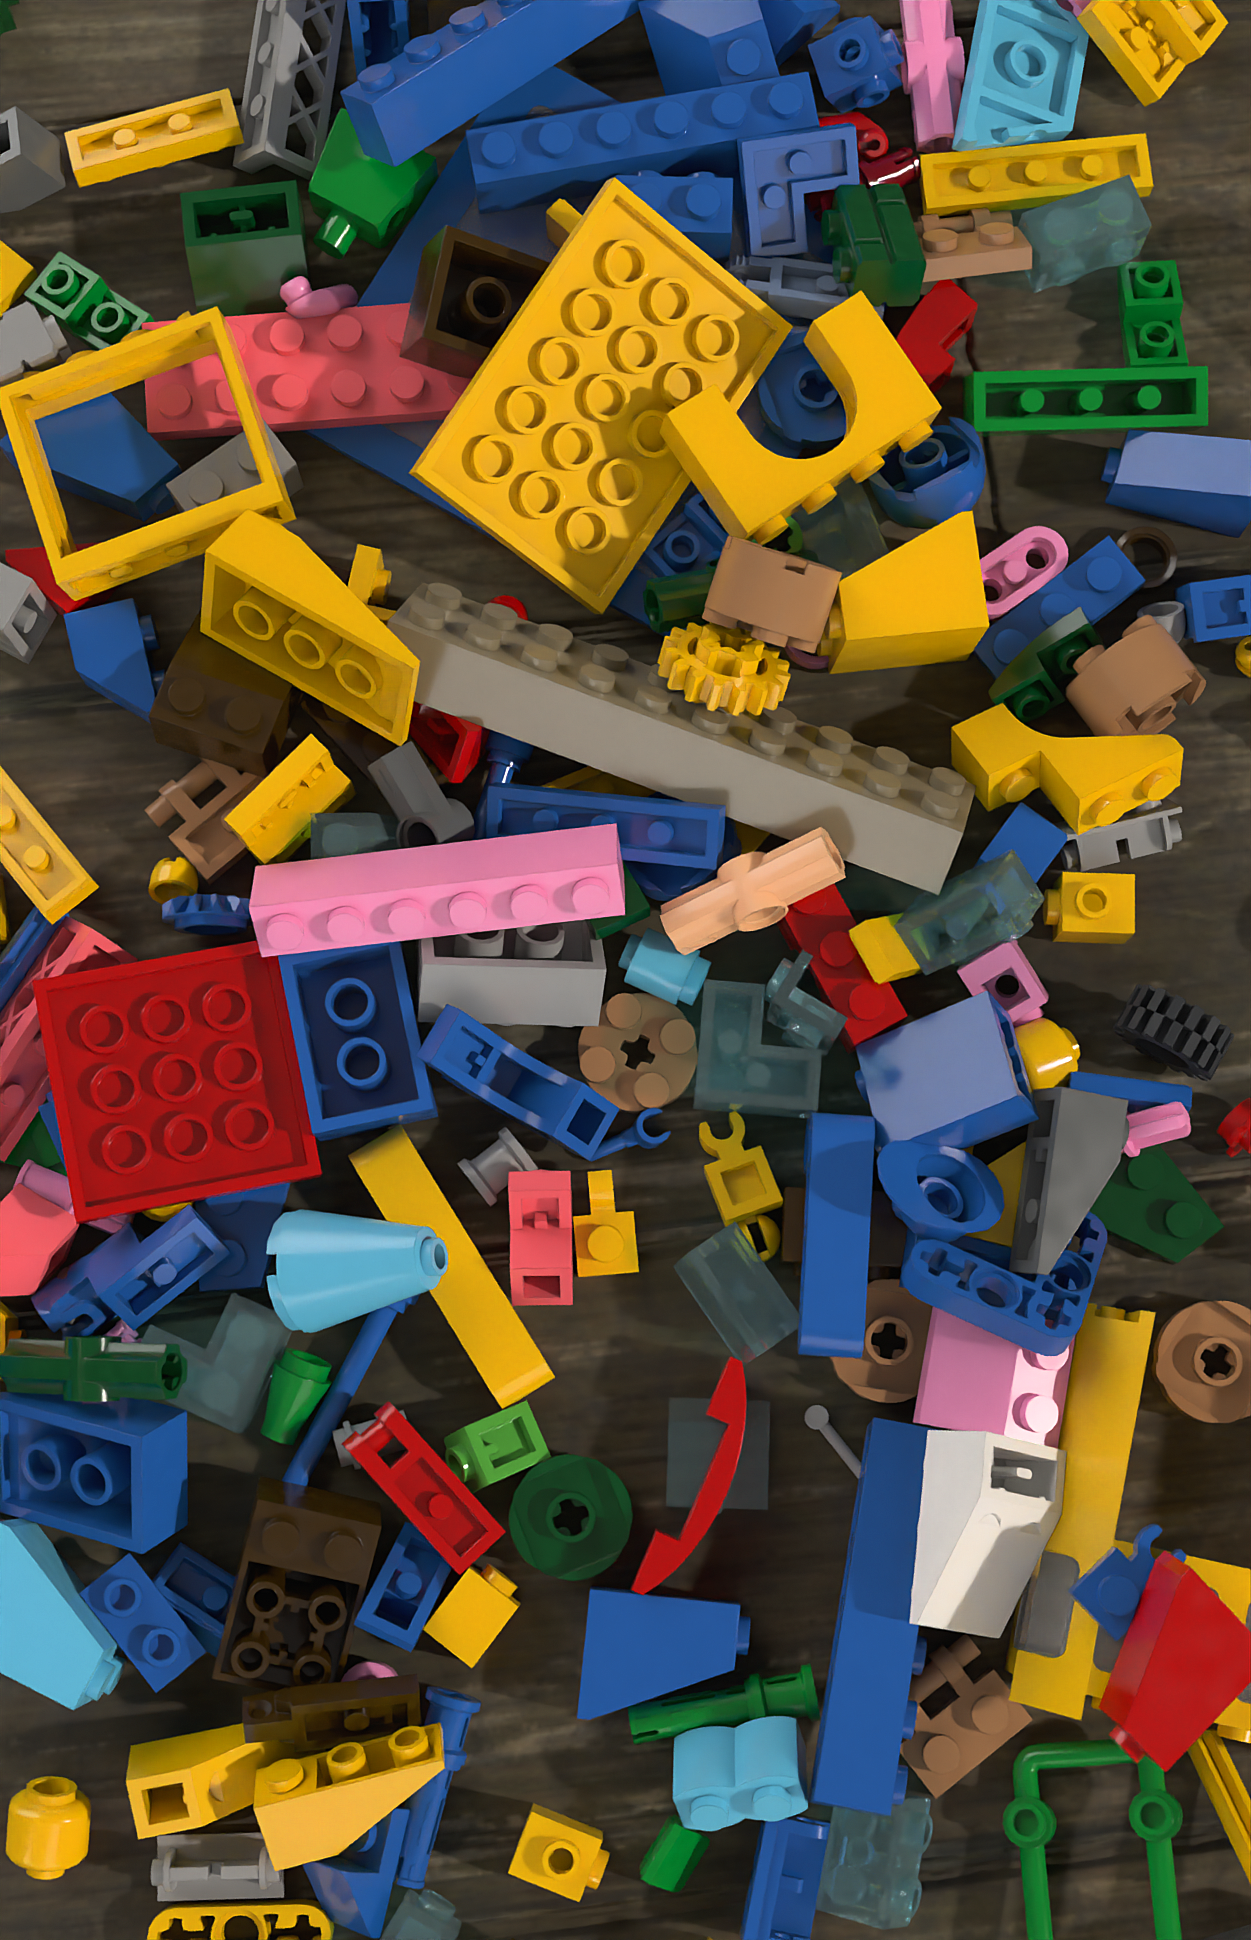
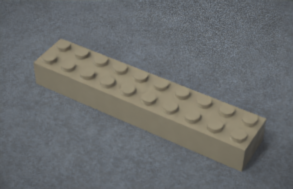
M422 582L387 623V628L420 660L414 696L415 702L683 801L726 805V817L791 841L822 827L828 832L842 860L937 895L941 891L964 833L976 790V785L966 782V779L954 770L944 767L930 769L911 762L907 755L897 749L885 746L877 748L854 741L849 733L837 727L822 726L818 728L799 721L791 711L779 706L774 711L763 707L761 715L757 716L746 709L740 712L739 716L727 713L720 707L714 711L707 710L706 703L695 704L694 702L684 700V690H670L667 687L669 678L658 675L660 664L649 666L630 659L624 650L609 644H598L595 646L573 638V634L569 630L559 625L548 623L538 625L521 619L514 610L507 606L496 603L483 605L464 598L458 589L447 584H426Z

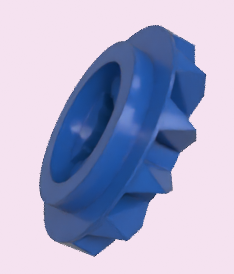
M216 893L212 895L194 894V896H177L162 904V921L174 925V930L180 933L207 936L234 935L246 932L247 927L253 925L249 910L250 900L248 898H238L235 895L223 896Z

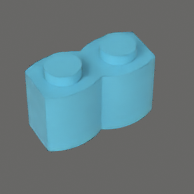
M784 1716L763 1717L745 1722L736 1728L708 1726L692 1729L674 1738L673 1800L684 1828L716 1831L736 1824L745 1818L774 1822L794 1816L808 1809L806 1746L797 1719Z

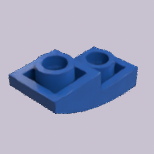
M699 492L685 504L684 510L679 516L653 537L640 559L658 578L706 569L708 561L720 558L729 534Z

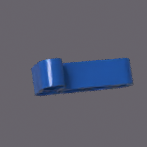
M811 1112L807 1119L804 1144V1174L807 1175L798 1321V1355L862 1358L865 1336L875 1121L873 1116Z

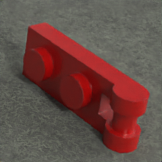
M387 1401L374 1413L377 1420L361 1435L356 1431L353 1432L342 1443V1446L458 1575H461L506 1531L402 1414ZM395 1438L406 1451L388 1467L377 1453Z

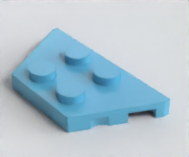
M980 0L952 149L960 152L1059 141L1072 131L1089 34L1071 11L1064 10L1056 0Z

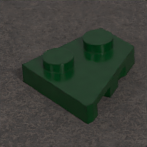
M1159 1144L1140 1149L1139 1156L1129 1157L1126 1153L1121 1154L1120 1163L1089 1210V1212L1101 1220L1108 1234L1125 1242H1132L1144 1248L1147 1253L1172 1265L1179 1263L1224 1227Z

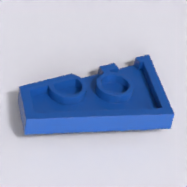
M290 1183L195 1201L196 1212L224 1240L231 1252L199 1278V1289L201 1292L264 1288L272 1255H266L267 1242L274 1223L282 1215Z

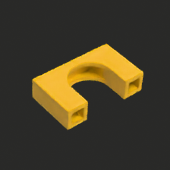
M862 290L815 319L803 340L837 390L845 408L846 431L844 439L833 450L809 459L786 458L767 450L753 438L716 383L665 415L659 431L660 435L729 536L747 541L755 539L759 545L769 542L789 526L785 519L798 510L804 508L808 515L819 510L837 495L834 487L850 477L853 478L856 484L860 483L877 472L885 464L882 456L900 446L904 453L908 452L933 433L930 424L942 407Z

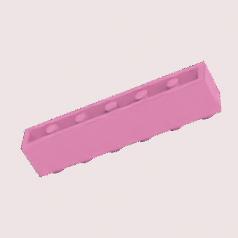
M615 823L256 866L249 910L261 957L625 915L624 870L617 825Z

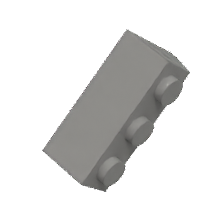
M585 920L416 939L415 995L417 1022H436L445 1005L449 1004L461 1009L482 1024L598 1027L606 976L602 939L595 940Z

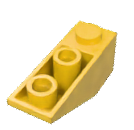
M438 1722L423 1727H405L392 1735L361 1743H343L331 1751L300 1759H282L271 1764L269 1767L255 1770L254 1812L274 1871L338 1855L445 1768L441 1723Z
M243 1723L132 1745L126 1784L138 1840L202 1827L254 1803L255 1770L269 1767L271 1764L282 1759H300L326 1752V1749L295 1752L294 1743L279 1742L278 1740L246 1744Z

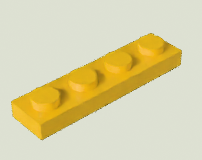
M1146 133L925 154L919 157L921 169L919 181L924 215L938 214V217L968 214L969 209L985 207L988 208L989 212L1147 197L1153 188Z

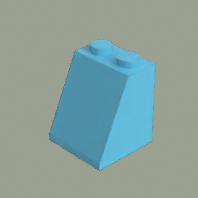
M22 1518L0 1521V1673L72 1710L92 1700L98 1701L103 1692L109 1695L120 1679L127 1660L119 1656L122 1648L79 1594L86 1587L37 1523Z

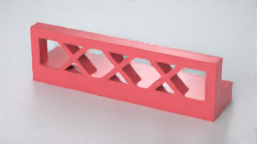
M68 916L63 919L0 1013V1160L3 1162L6 1161L39 1111L38 1107L46 1100V1094L52 1090L32 980L133 963L138 960L91 927Z

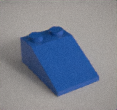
M0 1392V1512L144 1554L188 1525L187 1410L150 1400L120 1397L119 1401L80 1402L63 1400V1395Z

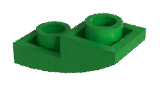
M60 251L24 293L28 301L47 316L53 315L58 325L95 351L118 344L127 334L142 330V323L155 322L149 313L110 290L99 275Z
M1176 261L1118 263V304L1125 368L1188 366L1189 362L1180 322L1184 302Z

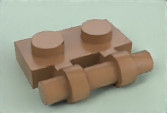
M985 207L969 209L967 216L939 219L938 214L920 215L917 222H913L927 263L923 282L1032 269V245L1017 226H1013L1010 211L990 213L988 208Z
M200 758L202 762L177 783L171 779L158 790L161 796L144 811L158 828L175 814H178L185 821L168 837L207 883L211 885L250 852L227 825L224 818L265 778L247 772L240 775L233 767ZM216 780L221 782L226 788L203 808L199 809L192 800Z
M966 1633L948 1648L941 1644L930 1653L928 1657L931 1662L923 1667L921 1675L914 1674L910 1681L908 1699L917 1701V1717L913 1737L911 1740L902 1738L900 1753L935 1799L1033 1720L1021 1703L1009 1700L1010 1689L993 1668H988L974 1681H971L962 1668L981 1654L980 1650ZM947 1681L956 1692V1695L928 1717L919 1703Z

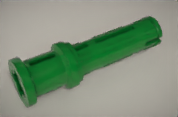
M811 1663L801 1665L800 1671L767 1678H762L759 1673L749 1674V1678H744V1684L675 1696L652 1702L636 1703L628 1706L634 1745L676 1737L686 1731L701 1727L739 1726L745 1722L763 1717L784 1716L800 1718L808 1716L811 1722L821 1720Z

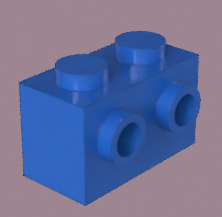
M650 170L635 171L630 175H616L617 180L715 262L726 263V261H729L732 238L733 178H720L711 172H695L687 177L662 176Z

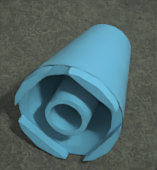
M301 1209L283 1213L274 1223L267 1242L266 1255L277 1254V1275L267 1276L268 1291L275 1312L285 1327L292 1331L303 1330V1332L314 1333L434 1289L438 1285L441 1275L445 1274L448 1267V1252L444 1241L441 1238H437L435 1232L427 1226Z

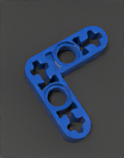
M1088 1212L1074 1234L1080 1238L1078 1252L1075 1253L1067 1250L1071 1243L1070 1240L1052 1268L1051 1272L1057 1271L1070 1277L1075 1283L1076 1290H1067L1059 1287L1052 1281L1050 1275H1032L1031 1281H1028L950 1244L935 1239L923 1240L915 1245L902 1268L901 1278L910 1294L927 1304L1036 1354L1047 1357L1058 1356L1066 1351L1081 1327L1106 1246L1107 1231L1101 1220L1096 1215ZM929 1267L938 1271L937 1276L928 1272ZM960 1280L966 1282L963 1289L957 1287ZM986 1288L994 1291L1003 1299L1005 1306L993 1307L986 1304L978 1296L976 1289ZM1048 1308L1058 1311L1054 1318L1052 1329L1044 1325V1315Z

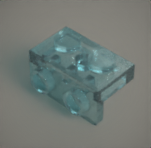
M802 950L795 963L784 958L766 987L767 991L762 998L770 1003L765 1020L784 1030L785 1032L781 1039L794 1049L808 1056H812L815 1050L827 1056L848 1018L798 989L813 958V955Z
M919 1795L904 1796L902 1805L892 1804L891 1816L884 1817L833 1807L815 1909L880 1929L908 1926L911 1917L915 1915L920 1904L922 1886L918 1880L921 1856L927 1849L932 1837L933 1821L929 1815L930 1798Z

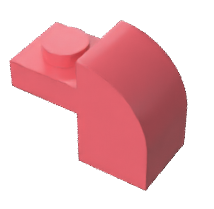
M543 1169L508 1172L512 1306L573 1305L571 1172Z

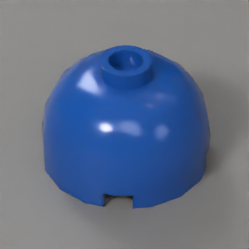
M948 417L950 426H933L931 423L930 428L933 430V433L918 446L905 453L898 446L882 456L885 464L868 477V481L878 504L886 515L904 527L932 529L954 515L972 509L982 493L986 465L980 438L971 424L954 417Z

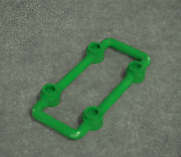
M1112 1739L1037 1743L1025 1747L1018 1753L1013 1763L1015 1800L1008 1804L1003 1813L1002 1824L1005 1834L1010 1841L1019 1846L1028 1940H1053L1044 1845L1052 1839L1055 1833L1056 1817L1051 1806L1039 1796L1037 1771L1050 1768L1135 1763ZM1144 1756L1137 1764L1140 1793L1134 1797L1129 1806V1820L1134 1831L1146 1841L1156 1940H1182L1171 1838L1181 1828L1183 1813L1178 1800L1166 1791L1164 1771L1147 1756Z

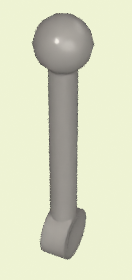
M820 1405L809 1407L805 1413L806 1424L812 1429H819L859 1479L861 1462L828 1422L829 1413L827 1409Z

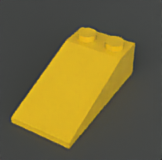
M247 508L205 550L200 632L287 680L299 689L401 747L408 737L420 660L297 535L288 531L281 524L270 521Z

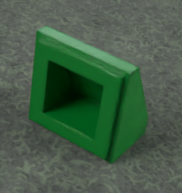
M677 1815L669 1816L639 1864L641 1879L650 1885L670 1892H679L708 1848L710 1839L699 1830L684 1828L681 1818Z

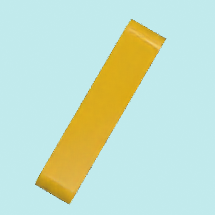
M398 1124L348 1155L387 1221L430 1227L435 1232L437 1238H441L444 1241L448 1252V1267L445 1274L441 1275L438 1285L429 1291L503 1410L554 1379L555 1376L402 1126Z

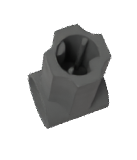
M412 741L403 744L401 747L399 746L368 766L370 774L400 822L396 831L399 849L473 840L475 828L470 811L456 799L445 798Z

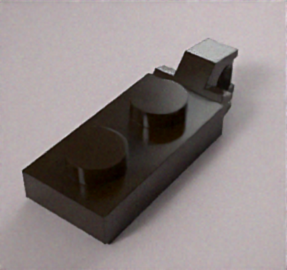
M411 1674L298 1686L245 1696L242 1699L245 1743L278 1740L279 1742L294 1743L295 1752L335 1748L347 1742L361 1743L392 1735L405 1727H421L418 1675Z

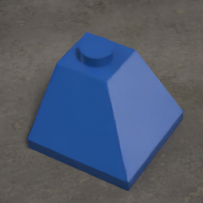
M644 0L638 2L666 96L780 76L758 0Z

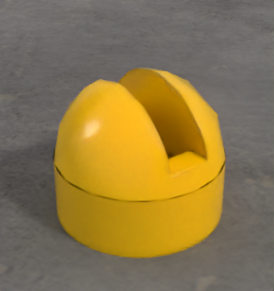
M179 856L176 858V861H172L169 857L162 859L155 865L151 874L149 895L160 904H164L177 896H194V894H197L199 884L197 869L185 857Z
M762 1214L738 1222L732 1234V1245L735 1252L741 1259L749 1263L768 1261L776 1254L781 1243V1234L777 1224L771 1218ZM755 1222L758 1223L768 1249L758 1254L753 1237L747 1225Z

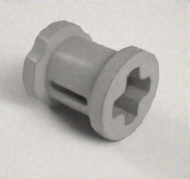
M506 1127L498 1132L499 1139L471 1161L464 1158L458 1163V1166L490 1207L498 1201L496 1194L508 1185V1172L538 1169L530 1156Z

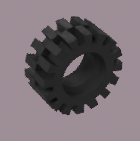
M1140 984L1136 985L1113 1027L1116 1035L1121 1036L1125 1043L1135 1046V1050L1141 1054H1148L1153 1057L1152 1060L1159 1064L1164 1063L1173 1071L1178 1073L1182 1071L1188 1077L1194 1079L1198 1077L1202 1081L1212 1079L1234 1038V1034L1231 1033V1029L1228 1026L1220 1024L1221 1020L1214 1015L1204 1013L1205 1010L1196 1004L1192 1006L1186 1002V999L1175 995V997L1171 996L1167 990L1161 988L1156 990L1147 984L1143 986Z

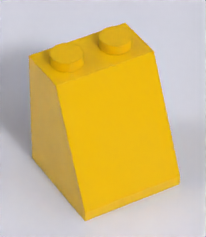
M973 511L960 512L839 581L820 643L816 647L819 657L828 656L829 674L958 662L968 659L989 628Z

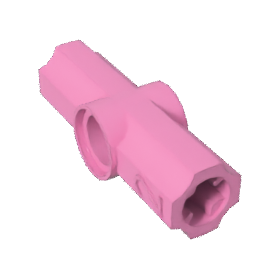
M899 0L904 36L901 46L904 55V62L901 63V77L904 93L910 94L916 151L927 154L954 151L952 145L962 97L961 90L964 85L965 61L961 37H955L951 0Z

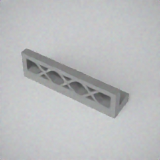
M258 0L239 121L244 143L236 145L233 166L253 174L272 164H276L311 181L326 143L346 0H328L322 4L319 0ZM308 18H311L322 39L320 53L313 56L302 35L303 22ZM302 69L314 90L313 103L305 108L294 87L296 73ZM294 122L306 142L305 158L285 149L288 126Z

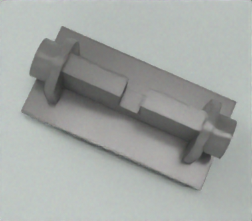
M1166 797L1158 801H1148L1123 813L1112 824L1103 827L1097 826L1080 835H1077L1066 821L1053 824L1066 833L1069 845H1065L1060 849L1065 869L1076 867L1078 872H1083L1120 862L1116 841L1125 839L1127 855L1130 859L1171 850L1172 843L1182 840V833L1177 819L1169 820L1168 816L1181 813L1182 807Z
M262 1832L157 1836V1859H153L151 1866L152 1886H157V1901L284 1898V1869L274 1871Z

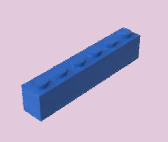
M485 0L477 6L466 7L455 12L450 17L449 24L431 35H423L412 39L404 46L403 53L387 63L376 64L366 68L358 75L357 82L340 92L364 155L393 167L398 166L639 11L638 2L644 0Z
M809 72L465 131L478 212L481 215L556 202L559 198L561 200L596 195L606 180L613 177L616 178V175H630L640 170L655 171L662 176L687 177L695 172L718 174L739 170L737 138L819 127V120Z
M875 1417L866 1428L808 1802L882 1817L891 1816L892 1804L902 1805L907 1785L908 1766L898 1764L902 1738L912 1739L917 1717V1701L908 1699L911 1674L921 1675L927 1648V1637L917 1635L919 1625L909 1623L912 1601L911 1590L914 1580L918 1537L917 1527L920 1516L928 1430L938 1429Z

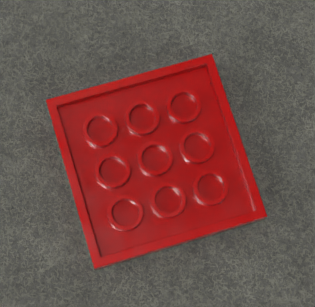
M258 941L32 980L76 1224L321 1177L322 1171L315 1136L312 1134L278 955L261 957Z

